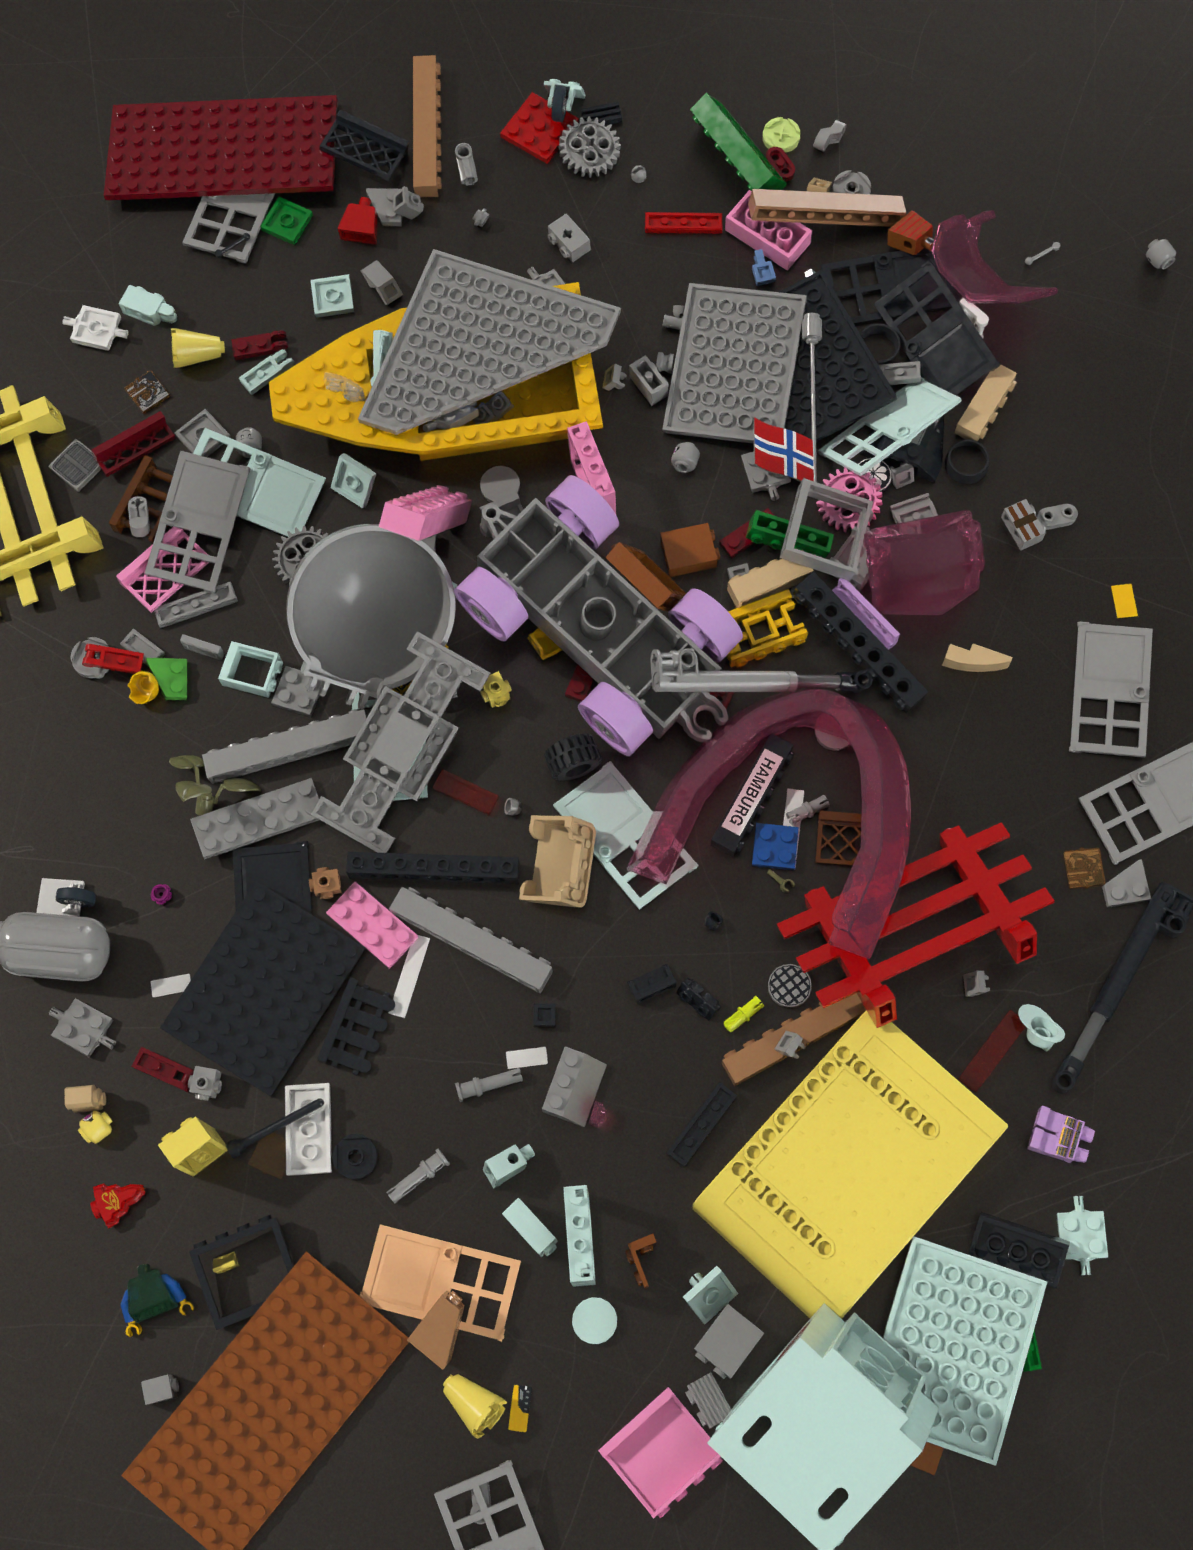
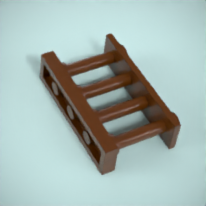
M144 456L109 521V525L116 533L121 534L126 527L130 529L128 503L131 498L148 494L166 502L167 493L149 487L147 484L150 478L153 477L171 483L173 475L158 470L155 462L149 456ZM148 507V515L158 519L154 528H150L147 534L149 536L148 540L152 545L162 512Z

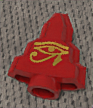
M103 1183L93 1187L95 1201L90 1202V1206L95 1218L99 1219L102 1217L109 1229L119 1223L120 1218L128 1213L129 1206L137 1203L146 1191L144 1185L129 1184L120 1187L117 1184L107 1186Z

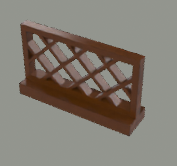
M819 811L815 863L888 869L901 868L906 817ZM823 825L832 826L837 832L829 840L822 834ZM847 827H853L858 833L850 842L841 833ZM858 828H865L862 832L858 830ZM868 829H874L879 834V837L872 843L863 835ZM890 830L899 831V839L893 845L884 836ZM837 835H840L847 843L839 851L830 843ZM858 837H861L868 845L860 853L851 844ZM822 838H823V840L825 841V843L821 846V842H822ZM880 838L890 847L882 855L872 846ZM827 844L836 853L830 859L820 858L821 849ZM897 844H898V851L894 848V846H896ZM848 846L857 855L851 861L845 860L840 855ZM869 848L878 856L873 862H866L861 856ZM891 849L897 855V864H888L883 858ZM838 856L841 860H835L834 858ZM859 857L862 860V862L855 860ZM879 859H881V861H882L883 863H876V862H877Z

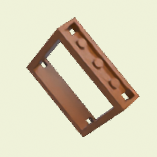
M619 542L611 546L612 549L605 557L658 609L669 612L687 594L644 551Z

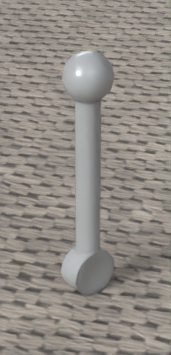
M1054 242L1052 247L1033 257H1027L1025 263L1031 265L1034 260L1052 250H1059L1060 243Z

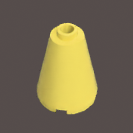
M171 328L174 368H181L219 358L221 353H225L224 341H220V337Z
M459 1374L455 1376L450 1375L443 1383V1393L470 1433L477 1439L484 1436L485 1434L482 1431L486 1427L491 1429L505 1411V1407L502 1405L507 1404V1402L502 1397Z

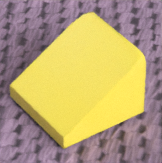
M235 1252L213 1259V1272L221 1274L238 1267L239 1264Z

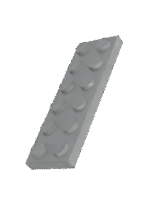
M312 778L190 819L204 860L320 820L311 815L319 801V797Z

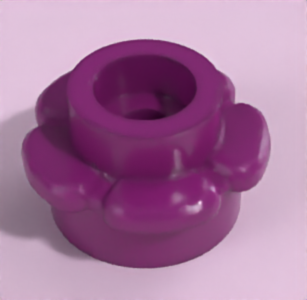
M166 884L154 886L151 891V899L159 905L165 904L172 897L170 887Z

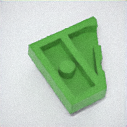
M146 658V664L156 677L165 700H187V659Z

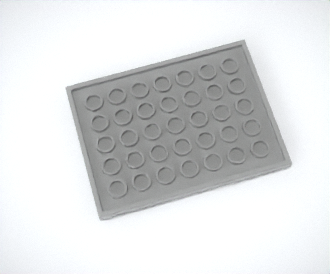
M689 283L663 423V433L754 443V417L769 425L785 429L807 296Z

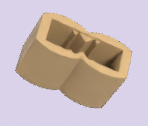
M95 1085L65 1088V1106L68 1110L72 1109L74 1113L99 1111L106 1105L105 1092H102L100 1088H96Z

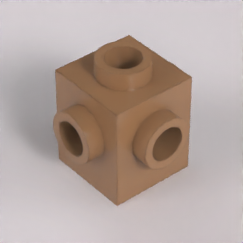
M329 867L316 869L317 872L312 873V879H309L310 891H314L316 897L330 899L333 898V894L342 893L338 869L329 870Z

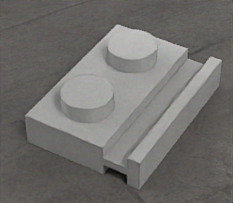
M929 493L890 506V511H892L900 534L939 521V516L933 502L929 498Z

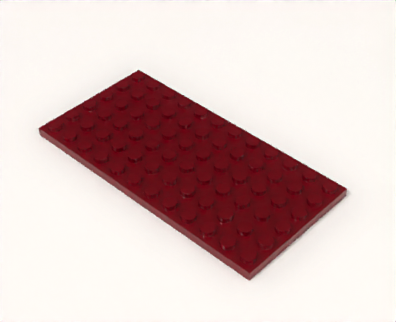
M337 95L113 105L104 198L105 200L333 191L335 156L321 151L319 148L336 121ZM336 141L328 143L327 146L335 148Z

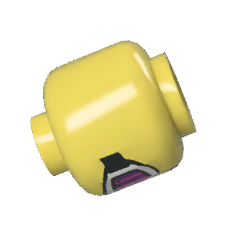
M94 1110L80 1121L78 1131L86 1142L97 1144L112 1132L110 1124L113 1121L105 1111L101 1114L99 1111Z

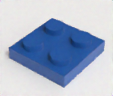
M756 823L752 866L795 870L799 827Z

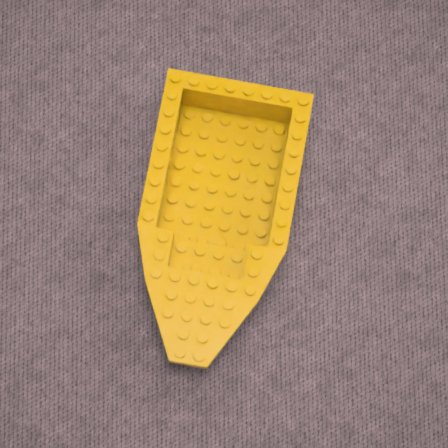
M579 282L553 286L581 295ZM407 308L396 310L344 334L269 381L274 422L358 446L418 454L421 461L568 439V427L586 421L590 430L603 428L591 353L502 390L514 407L496 422L476 425L471 420L460 427L450 429L437 428L430 432H425L423 425H426V422L398 435L359 423L358 417L372 388L371 378L374 376L373 331L383 330L392 332L394 338ZM495 394L476 401L477 406L474 408L478 407L482 402L486 404Z

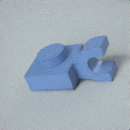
M762 249L755 250V264L752 265V271L756 285L776 282L772 262H765Z

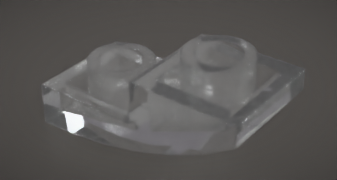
M325 372L323 380L326 389L333 392L342 391L344 398L352 402L365 401L363 388L346 377Z

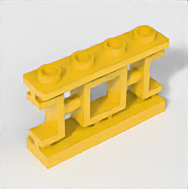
M789 589L728 611L737 624L742 622L741 625L744 632H742L743 639L740 642L748 639L752 648L741 653L738 643L726 655L730 667H742L750 660H760L771 652L779 653L785 650L787 646H797L805 642L808 631L804 628V624L800 623L793 626L787 613L794 610L795 607ZM780 608L779 611L782 618L773 621L770 611ZM766 620L772 634L755 640L749 626ZM786 625L790 635L779 638L780 635L777 628Z

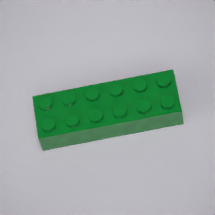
M706 92L690 109L694 114L692 117L694 121L705 128L703 132L710 139L713 138L716 142L714 144L721 153L724 152L727 155L726 161L732 167L735 166L738 169L736 173L742 180H746L749 183L747 187L751 191L752 189L782 190L787 183L725 106Z

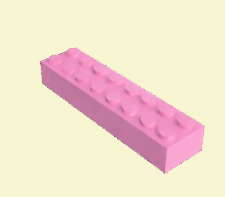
M440 485L417 493L413 492L411 495L407 494L404 497L400 496V498H394L391 501L385 502L379 527L420 541L466 523L472 499L467 498V494L462 492H456L455 494L449 492V488Z

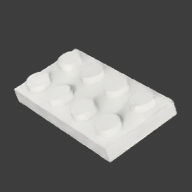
M329 1083L285 1086V1116L318 1098L324 1100L322 1107L286 1126L287 1176L332 1173L331 1097Z

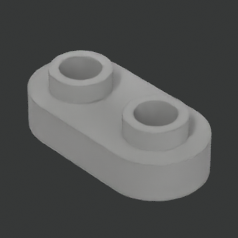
M1062 504L1041 509L1037 518L1043 522L1046 530L1072 525L1078 516V511L1071 504ZM1065 511H1069L1071 515H1066ZM1045 515H1049L1051 519L1045 518Z

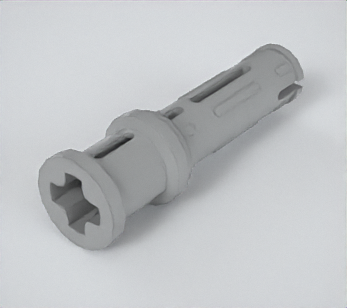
M520 1068L483 1079L474 1077L472 1081L461 1084L457 1082L455 1086L459 1101L462 1102L465 1098L475 1095L480 1097L485 1091L522 1082L523 1079Z
M439 1148L426 1161L422 1160L419 1164L420 1167L386 1192L394 1203H397V1201L428 1177L433 1178L435 1173L442 1167L450 1165Z

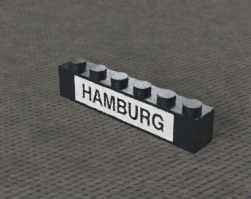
M772 733L770 734L713 835L710 846L731 857L736 852H741L745 844L742 841L746 834H751L755 826L752 823L756 816H761L765 808L762 804L766 798H771L775 790L772 786L775 781L779 782L785 772L782 768L785 763L789 764L795 754L792 752V743Z

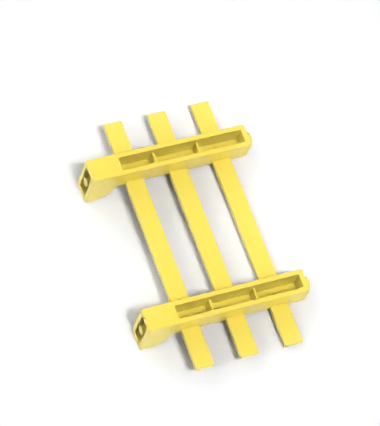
M12 385L0 390V398L5 413L0 415V445L14 440L42 533L21 542L0 474V533L5 549L0 550V581L14 576L21 603L25 607L39 601L30 568L50 560L59 590L63 591L76 585L66 553L73 550L78 553H91L103 549L98 530L83 517L57 526L29 433L34 431L43 434L58 433L66 430L61 412L45 396L20 406L15 387Z

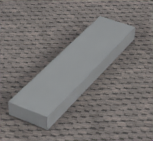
M230 581L218 585L216 593L201 591L161 605L154 612L159 627L164 628L238 602Z

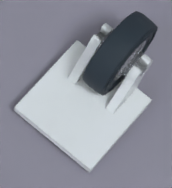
M42 878L36 913L80 916L81 907L94 906L96 894L84 889V881Z

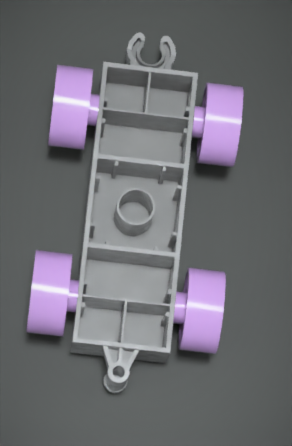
M569 475L546 498L545 501L548 509L537 498L518 516L500 510L494 504L486 505L482 509L480 532L485 537H493L494 540L477 555V567L454 589L456 598L467 613L488 633L501 641H506L527 619L533 622L599 683L578 705V710L589 726L618 752L631 756L652 733L660 739L675 722L683 726L684 731L689 737L699 742H708L712 737V733L696 723L697 713L703 710L709 711L713 714L717 724L724 725L728 720L726 708L709 692H655L652 686L650 658L652 651L658 649L660 653H669L670 651H682L688 648L692 649L697 655L698 671H721L722 668L715 662H721L743 639L742 631L730 613L705 592L698 589H690L669 611L668 616L670 620H668L593 551L619 527V521L607 501L593 487L576 476ZM682 657V661L687 664V660Z

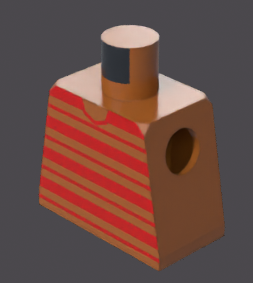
M911 210L888 229L887 245L916 255L923 248L933 251L937 245V240L932 238V224Z

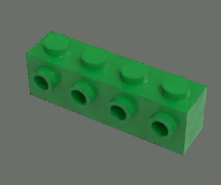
M756 510L750 519L746 538L754 543H763L771 546L773 549L780 550L784 543L789 520ZM800 524L794 548L826 558L830 553L834 534Z

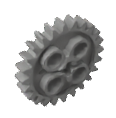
M588 116L587 121H584L581 117L580 123L573 120V126L568 124L567 130L562 131V136H560L559 140L560 157H564L563 164L568 163V169L574 167V174L581 171L582 177L585 173H588L589 178H591L592 173L599 177L600 171L606 174L607 168L612 170L613 164L617 163V158L620 156L621 144H618L620 138L615 137L617 131H611V124L605 127V120L598 123L597 117L594 122L591 121L590 116ZM587 158H592L594 160L588 161Z
M303 526L301 532H299L297 527L294 534L288 531V538L281 536L283 543H276L279 550H273L274 555L277 557L272 558V560L276 564L274 569L279 571L277 575L279 578H283L284 584H287L289 581L291 582L292 576L303 558L296 545H300L306 554L312 548H305L307 543L312 542L314 546L328 536V533L323 535L321 529L315 532L313 526L307 531L306 527ZM290 554H297L293 559H288Z

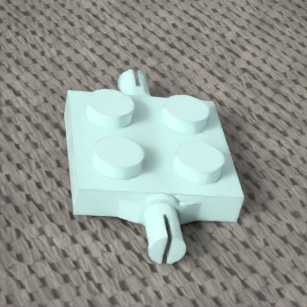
M1074 1196L1075 1210L1069 1213H1057L1059 1238L1070 1241L1065 1260L1073 1259L1080 1261L1081 1275H1091L1089 1261L1096 1258H1108L1104 1212L1084 1210L1083 1196H1079V1203L1078 1196Z

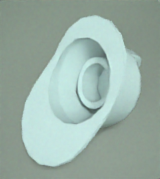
M1030 1004L1022 1005L1019 1008L1018 1015L1022 1023L1027 1027L1028 1041L1034 1046L1048 1051L1054 1043L1061 1042L1065 1038L1064 1030L1041 1008Z

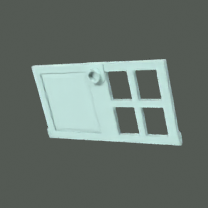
M921 377L920 383H909L896 392L897 400L858 420L820 448L818 453L824 458L827 457L857 475L862 476L902 445L910 443L918 433L962 400L960 397L925 381ZM864 425L876 430L875 433L864 441L852 435ZM882 435L895 440L894 443L883 451L870 445ZM844 440L856 445L855 448L844 456L832 450ZM862 450L875 456L863 466L850 460Z
M204 428L193 454L202 456L211 438L228 445L221 459L223 462L228 463L234 448L252 455L247 465L251 470L248 474L237 517L286 537H289L288 531L294 534L296 527L301 532L303 526L307 523L326 478Z
M611 761L607 762L601 770L553 804L561 816H573L594 825L596 837L593 855L639 910L688 872L691 873L699 866ZM653 828H656L668 843L648 857L636 841ZM628 847H631L642 862L622 877L610 861ZM673 848L685 864L665 878L653 862ZM645 868H648L660 883L640 898L627 882Z

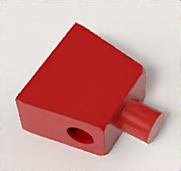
M361 197L359 204H348L338 226L340 240L376 245L378 218L376 208L370 206L371 200L369 198Z

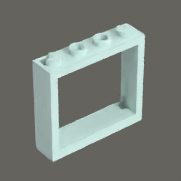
M587 1185L564 1187L570 1283L573 1287L596 1285ZM590 1273V1276L584 1277V1274Z

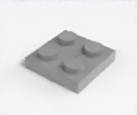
M286 666L271 703L275 707L312 717L319 699V688L321 687L322 680L318 679L314 690L311 693L307 692L306 688L310 676H305L300 670Z

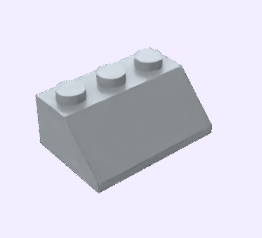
M564 1047L542 1107L543 1113L585 1127L607 1064L580 1051Z

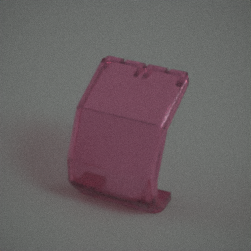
M994 210L984 211L969 219H966L965 214L956 215L938 224L931 250L938 271L968 303L1019 304L1051 297L1058 293L1056 287L1008 286L982 259L977 242L982 224L996 218Z

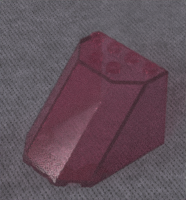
M970 510L878 527L864 534L863 543L866 547V564L869 568L872 606L880 614L943 615L979 589L980 571L984 570L985 566L981 524L978 520L972 519Z

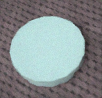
M591 1297L583 1300L576 1307L573 1313L572 1325L575 1333L581 1340L588 1344H600L613 1336L617 1328V1315L615 1309L608 1301L602 1298Z

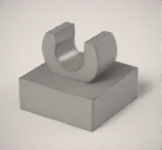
M614 364L605 370L603 389L610 391L614 387L617 389L625 387V384L619 381L627 377L625 373L621 372L622 366Z
M900 462V467H890L892 483L896 489L914 482V467L912 465Z
M977 970L963 975L965 996L973 997L990 991V988H986L985 980H988L989 977L984 975V971Z
M785 1031L775 1050L782 1055L798 1059L799 1056L795 1051L797 1047L805 1049V1045L801 1043L803 1038L797 1033Z

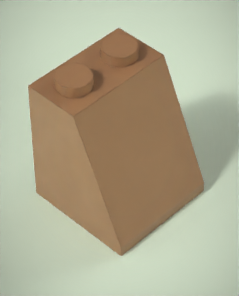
M446 1291L440 1296L407 1339L408 1342L442 1370L452 1359L465 1306L461 1302L463 1299L454 1291L451 1293Z

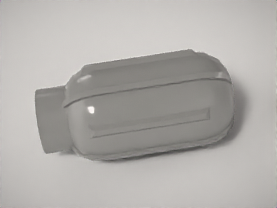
M20 912L8 916L5 921H0V964L10 974L71 981H90L102 973L103 968L108 962L110 939L106 928L96 919L80 916Z

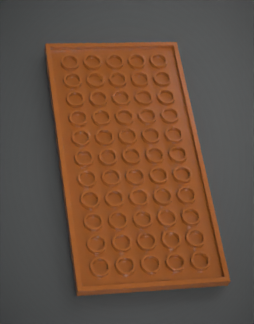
M306 1251L121 1476L207 1550H243L409 1343L407 1341L409 1337Z

